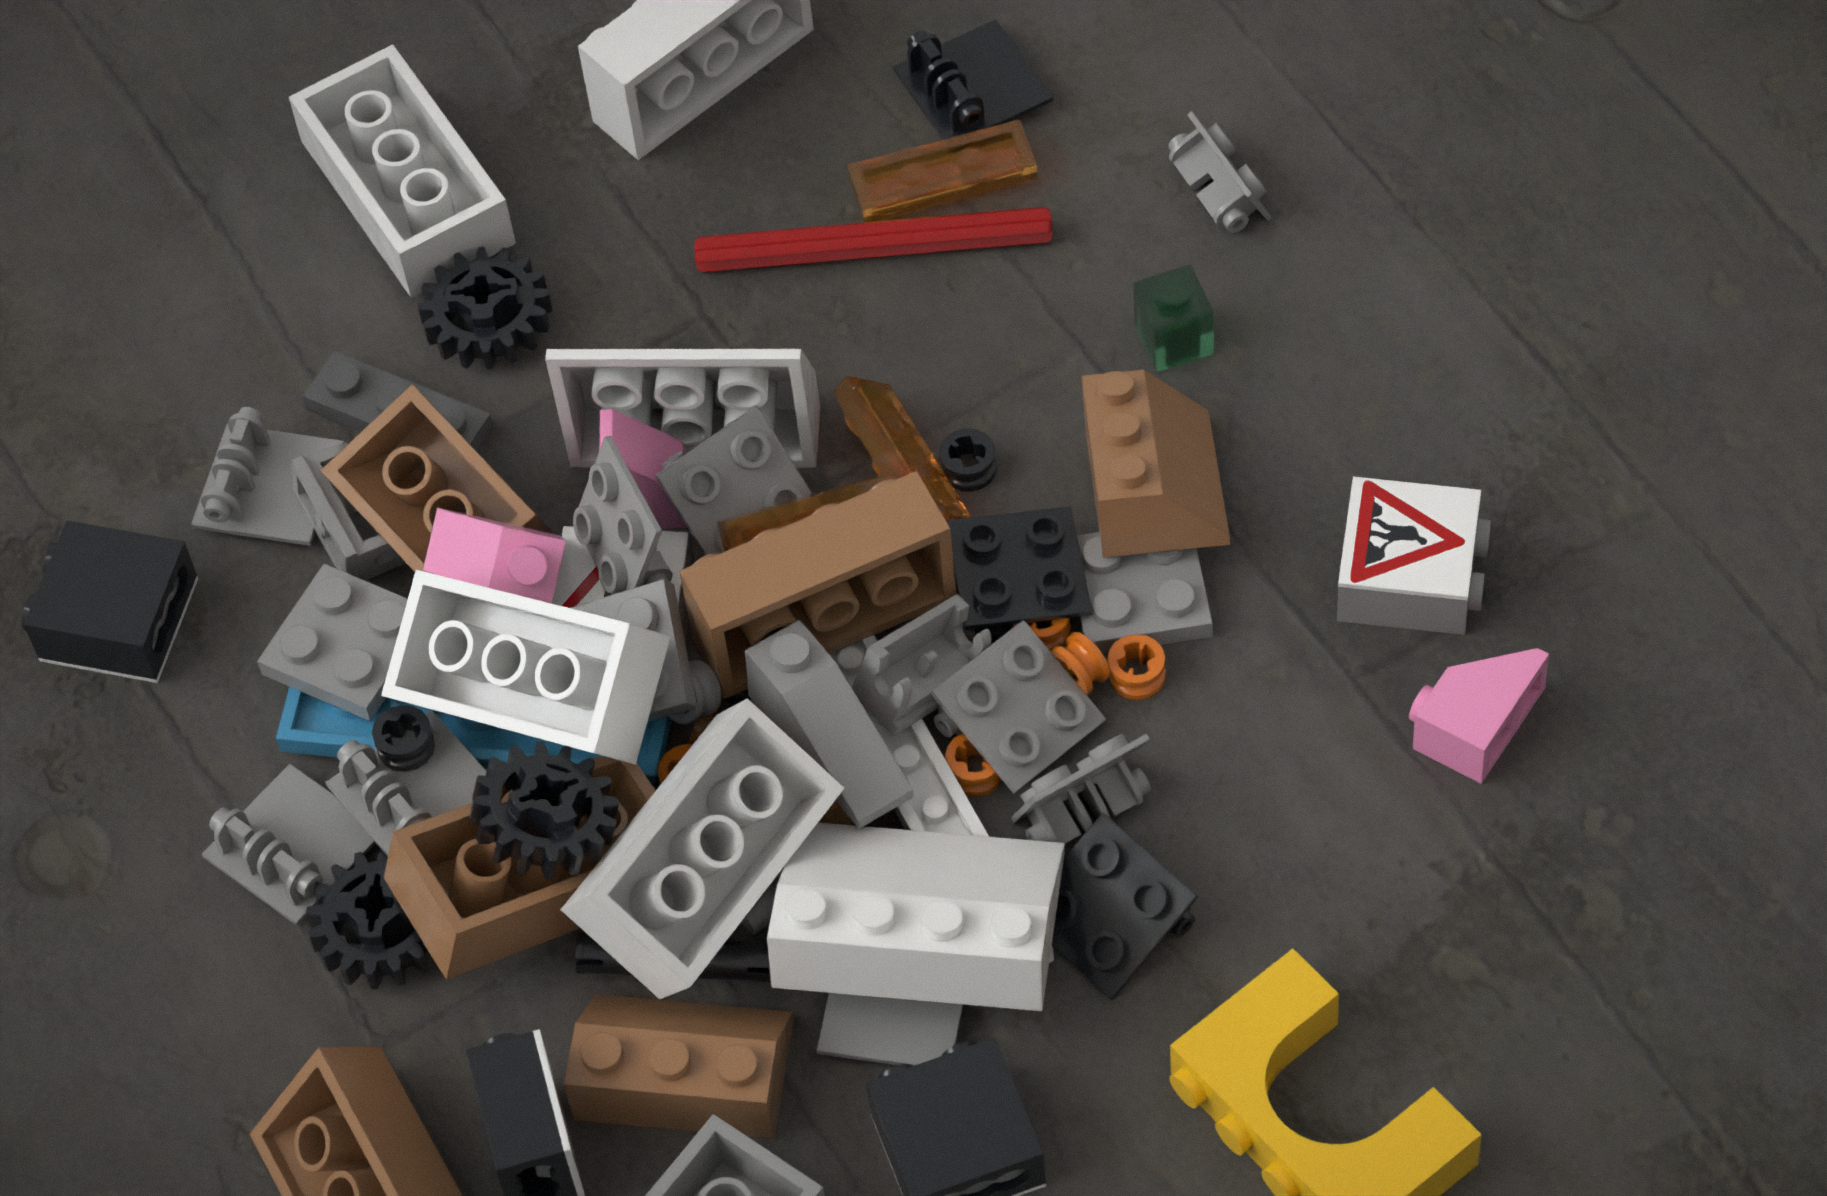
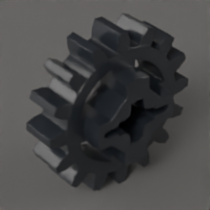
M478 247L476 259L469 261L461 253L454 254L456 267L449 270L446 267L437 265L434 268L437 284L423 283L421 289L424 302L418 304V311L429 345H438L440 356L444 360L458 353L463 368L468 369L475 358H483L486 369H493L495 357L504 355L509 362L515 363L517 362L515 349L523 346L526 349L535 350L538 346L534 332H548L550 328L547 314L553 312V307L542 270L533 272L530 258L527 256L512 263L508 248H502L496 258H488L485 247Z
M537 742L534 754L526 756L518 746H512L509 750L507 763L492 757L488 762L486 776L478 775L476 779L469 816L470 822L479 824L476 840L479 845L496 843L493 860L496 863L503 862L510 856L517 859V874L524 876L529 871L531 865L541 866V872L545 879H552L555 867L563 865L571 875H577L580 872L583 858L596 864L601 858L603 846L611 845L617 823L615 818L619 806V799L609 796L612 784L611 778L609 776L592 777L595 761L592 758L585 759L579 764L570 761L571 747L564 746L557 756L548 755L544 742ZM512 790L509 794L508 803L501 805L502 798ZM587 815L588 821L582 828L577 830L576 828L579 827L581 817Z
M382 849L378 854L377 862L368 863L366 857L360 851L354 853L355 868L347 871L337 864L333 865L331 871L335 883L332 886L316 883L313 889L320 905L309 906L306 909V915L312 928L308 931V935L314 951L320 952L324 968L330 972L340 967L344 982L352 985L361 974H365L371 989H378L383 975L392 974L393 979L399 986L406 984L405 969L410 966L423 973L429 970L425 957L428 949L384 880L388 856ZM340 936H345L346 942ZM349 944H359L361 946V949L355 948Z

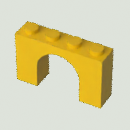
M1293 948L1170 1045L1171 1075L1169 1080L1177 1095L1193 1109L1200 1105L1216 1121V1131L1227 1147L1239 1156L1246 1152L1261 1167L1263 1180L1275 1196H1441L1479 1164L1482 1134L1434 1087L1381 1130L1368 1138L1352 1143L1326 1144L1316 1142L1297 1134L1280 1120L1267 1096L1273 1081L1288 1064L1338 1025L1339 993Z

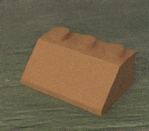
M1144 369L1124 372L1111 371L1104 374L1081 376L1085 432L1102 557L1230 545V535L1209 410Z
M413 384L320 470L414 572L416 570L423 571L437 508L542 532H553Z
M595 994L575 1022L563 1085L573 1119L576 1121L699 1132L714 1114L747 1137L774 1139L794 1021L793 1011Z
M381 1046L318 1047L250 1133L281 1196H462Z

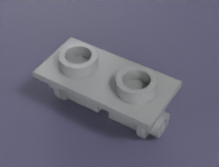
M1192 111L1187 114L1197 129L1189 135L1186 133L1179 134L1170 141L1168 145L1171 151L1169 160L1179 170L1194 191L1211 178L1214 180L1196 195L1214 219L1217 227L1227 229L1230 233L1239 232L1248 224V216L1256 209L1259 210L1267 221L1271 220L1273 217L1259 200L1268 191L1247 164L1237 169L1229 159L1238 150L1221 127L1214 123L1207 129Z

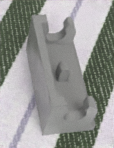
M348 443L336 444L304 457L301 455L291 459L293 492L336 569L366 581L406 564L397 552L320 471Z
M958 594L872 644L866 651L852 689L860 703L893 735H896L938 709L939 703L930 694L931 691L991 646V634L988 629L978 633L973 638V642L969 641L965 636L963 623L968 618L969 605Z

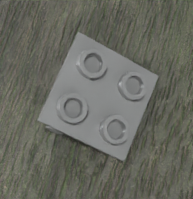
M754 406L685 455L681 451L669 457L661 464L663 470L655 475L705 556L713 553L720 554L751 541L756 535L772 528L780 529L811 516L813 512L820 508L758 406Z
M242 407L239 413L230 417L226 425L191 527L200 530L311 546L315 530L293 492L291 459L301 455L304 457L333 445L344 443V441L266 430L262 422L263 415L260 411L251 407Z
M605 436L595 464L590 469L589 480L579 507L576 508L573 515L575 535L578 541L587 547L598 568L601 585L611 595L662 579L670 582L673 574L665 563L660 551H656L662 529L612 437Z
M1024 620L930 693L939 703V714L934 717V723L940 733L949 738L954 734L960 735L963 733L1013 794L1106 720L1104 715Z
M432 710L425 715L430 722L435 748L433 755L426 764L418 769L407 772L394 771L386 767L379 759L377 748L373 749L368 744H359L358 741L352 740L345 743L337 753V758L340 761V772L325 782L326 786L387 856L393 831L472 803L478 775L486 776V770ZM407 730L402 738L392 737L394 746H401V743L406 738L416 740L414 731Z
M1120 734L1091 750L1087 758L1076 764L1079 769L1076 773L1071 774L1067 765H1063L1039 778L1031 784L1032 788L1020 795L1025 804L1011 817L1013 824L1028 817L1033 825L1025 830L1028 840L1066 844L1081 835L1079 829L1085 834L1092 826L1091 819L1077 794L1080 793L1096 820L1102 812L1109 817V811L1112 818L1133 806L1142 804V795L1151 791L1149 781L1139 768L1130 772L1125 762L1150 740L1148 735L1145 734L1128 744L1124 735Z
M289 764L244 811L238 808L229 810L226 807H222L214 813L210 820L209 828L214 831L215 841L201 855L208 862L298 926L307 916V907L319 904L313 889L316 883L332 886L335 883L331 867L337 864L347 871L351 870L355 866L354 853L361 851L365 856L376 842L334 794Z
M829 993L816 1052L821 1055L891 1065L911 1064L915 1066L942 1056L948 1048L956 1044L963 1004Z

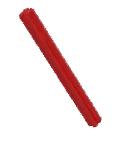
M1037 207L701 236L695 239L694 256L698 271L713 272L1048 243L1052 240L1053 236L1052 215L1049 208Z

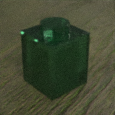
M1191 264L1133 282L1135 328L1156 372L1214 354L1213 309Z

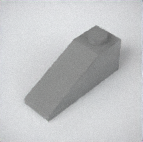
M800 620L745 650L749 697L772 722L844 787V790L835 801L859 829L914 797L912 786L839 666Z

